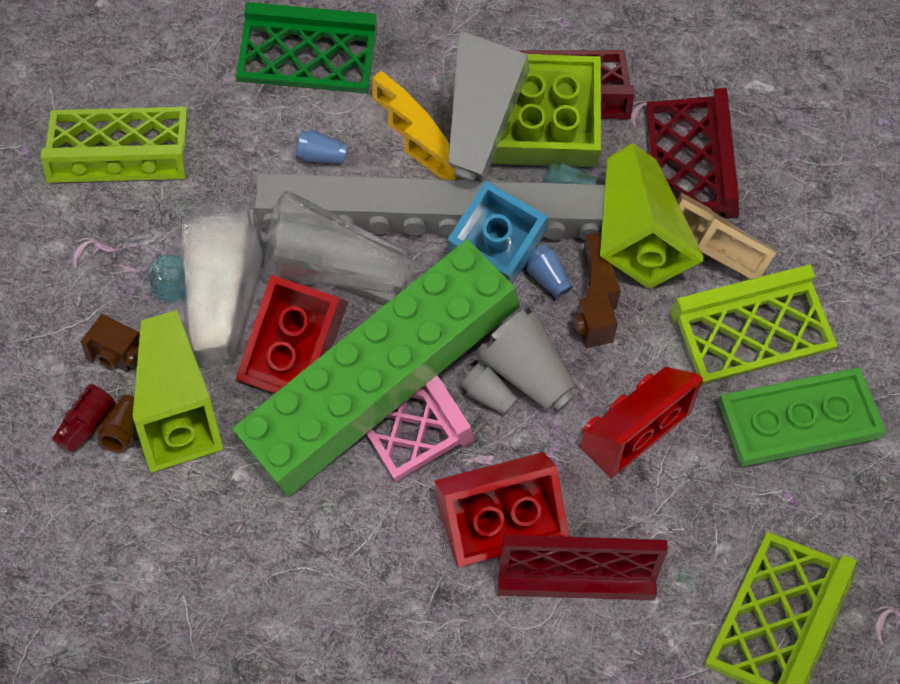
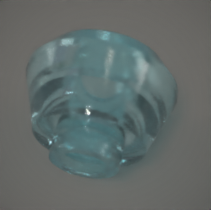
M164 255L156 258L147 266L146 270L153 293L159 296L160 299L168 302L177 301L179 298L184 297L196 278V270L190 262L175 255Z

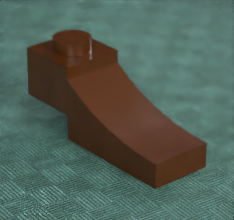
M600 232L587 234L585 238L583 257L588 275V294L586 298L579 299L577 314L572 317L574 331L577 336L582 335L586 348L614 343L618 326L613 310H617L621 290L611 263L600 256Z

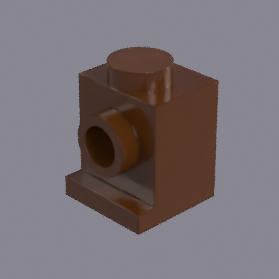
M101 314L80 341L86 360L93 363L97 358L104 366L110 369L117 367L127 373L131 368L137 367L139 332Z

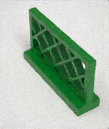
M254 2L245 3V23L236 73L237 82L368 94L374 45L377 38V14ZM251 32H266L270 39L257 47L250 39ZM289 34L298 35L303 41L291 50L281 41ZM322 37L331 38L335 45L324 53L314 44V42ZM354 40L367 41V48L356 56L347 47ZM277 44L285 54L271 63L263 52ZM309 47L317 57L304 66L296 55ZM342 50L350 60L337 69L328 58ZM257 56L266 65L258 73L245 72L246 64ZM289 60L299 69L291 76L282 75L277 70V68ZM321 63H324L332 72L324 79L315 78L310 73L311 70ZM356 66L363 73L362 82L347 81L343 74Z

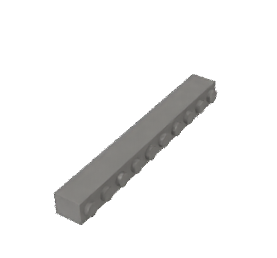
M258 173L255 200L257 228H266L268 230L300 228L310 232L315 230H333L341 233L351 231L373 232L376 234L394 232L410 235L424 233L450 236L485 181ZM488 181L548 216L547 231L543 236L552 240L561 238L585 240L587 234L600 232L602 236L605 185Z

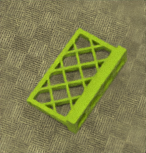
M187 107L51 110L46 148H42L41 152L46 182L186 179ZM166 119H179L177 123L169 128L161 124ZM132 120H142L144 122L135 129L127 125ZM98 121L110 122V124L100 130L93 126ZM59 122L76 123L66 131L58 126ZM153 128L161 133L152 140L143 136ZM118 129L126 134L117 141L109 137ZM84 130L91 134L90 137L82 142L74 138ZM169 139L175 143V145H162ZM100 141L107 145L101 147H93ZM133 141L141 144L138 146H127ZM66 142L72 146V147L58 148L59 146L63 145V144L66 143Z
M811 264L676 299L670 314L674 324H679L696 373L703 378L701 385L833 351L838 347L812 282L816 276ZM802 294L806 295L810 305L807 315L788 306L792 297ZM768 304L780 310L774 324L755 314L759 305ZM752 307H753V309H752L751 312L748 311V310H746V309H748V308H752ZM734 312L747 319L741 332L722 323L726 314ZM784 313L803 322L797 336L778 326ZM720 316L718 321L713 319V317ZM702 321L713 327L714 329L708 340L705 341L695 336L690 323ZM751 322L770 331L764 344L745 335ZM809 325L820 331L824 343L813 345L802 339L801 337L806 326ZM718 330L736 339L730 353L711 344ZM774 334L793 343L789 352L780 354L768 347ZM741 342L759 351L755 361L747 363L734 356ZM698 346L703 348L701 353L699 351ZM797 346L802 348L799 350H795ZM707 351L726 360L722 370L712 373L707 372L703 362ZM764 354L768 356V358L762 359ZM730 363L735 365L734 367L728 368Z
M767 531L706 660L705 667L744 684H775L761 678L756 666L777 660L782 671L778 684H809L854 580L857 560L842 554L839 560ZM773 546L786 551L791 562L772 568L766 555L770 547ZM812 563L829 568L825 578L810 583L802 569L803 566ZM762 564H763L765 570L759 572V570H760V568H761V566H762ZM795 569L802 585L782 591L776 575ZM769 578L776 594L756 600L751 589L753 583ZM820 588L817 596H815L813 591ZM807 593L812 604L811 610L794 616L787 599ZM748 596L750 603L744 605ZM781 602L788 618L768 625L760 608ZM755 611L761 627L741 634L736 623L738 616ZM805 622L801 630L798 624ZM792 626L797 637L796 644L779 649L772 632ZM731 630H733L735 636L728 638ZM765 635L773 652L752 659L745 641ZM739 644L746 661L735 665L718 660L723 649ZM790 655L789 660L786 664L783 657Z

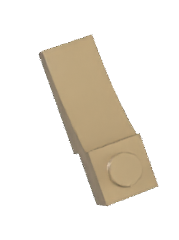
M683 193L679 195L676 201L701 252L750 279L763 275L776 254L774 248L731 224L713 212L709 207Z

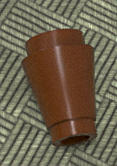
M121 396L114 408L99 425L97 440L105 449L120 453L133 444L136 433V426L133 420L134 396Z

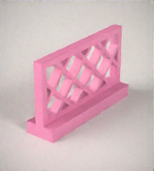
M438 375L411 396V398L421 399L426 402L427 405L423 417L404 414L408 402L406 400L399 406L398 412L393 411L386 417L395 419L391 436L376 434L373 428L366 433L395 482L459 444L464 448L475 441L471 426ZM431 412L433 413L436 420L429 419ZM402 421L421 425L416 442L397 438ZM427 426L443 429L448 437L435 446L422 443ZM381 442L388 443L386 450L384 449ZM394 446L414 449L411 460L396 468L391 460Z

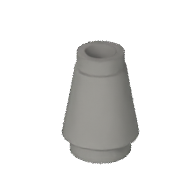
M480 363L472 369L461 385L467 391V396L499 411L504 416L518 399L489 366L485 368Z

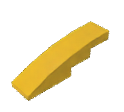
M383 71L377 73L372 78V99L388 110V125L404 136V152L442 180H459L460 177L454 175L456 169L451 168L449 164L450 144L429 114L404 88Z

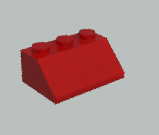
M664 367L655 375L652 373L647 374L637 384L634 392L629 396L622 394L612 403L609 412L601 418L597 415L586 423L582 430L584 433L580 448L612 479L691 414L703 378L698 373Z
M545 452L434 480L441 517L458 567L498 557L499 553H501L503 535L570 537L557 465Z

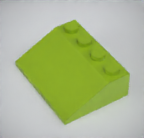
M528 54L530 71L491 164L597 167L601 152V57Z

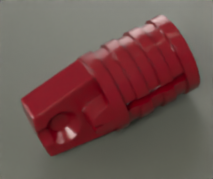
M88 384L84 392L78 397V400L73 403L72 408L66 412L52 441L62 450L75 452L83 442L94 434L97 427L109 414V411L116 405L115 400L100 387Z

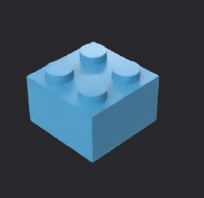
M485 181L447 239L449 253L468 239L513 284L547 231L548 216Z

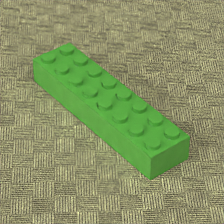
M466 239L236 424L232 430L287 497L291 496L520 308L515 286Z

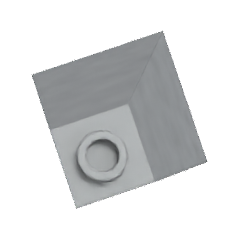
M462 30L458 37L449 164L451 168L456 169L454 175L474 182L475 177L484 180L526 81L530 67L528 54Z

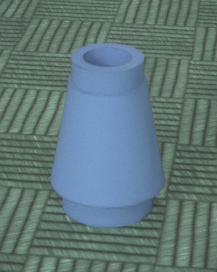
M310 129V132L301 130L296 157L303 158V162L343 164L348 144L341 143L313 129Z
M548 245L540 246L533 251L526 262L528 266L526 271L552 294L555 299H559L570 292L573 286L569 282L570 280L554 249L550 250Z

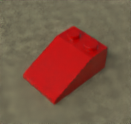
M271 275L236 380L273 393L279 391L331 349L349 301Z

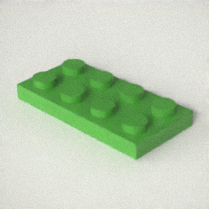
M860 367L722 394L718 400L741 467L880 439L886 433Z

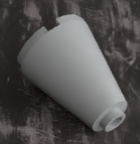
M531 306L528 307L526 312L521 310L500 326L491 335L494 343L489 348L483 343L476 351V356L481 362L547 410L553 406L560 410L575 397L571 391L576 385L540 318Z

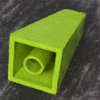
M631 143L607 158L600 256L648 289H651L703 262V254L657 160L636 144Z
M177 310L141 320L133 420L150 473L224 450L209 393Z

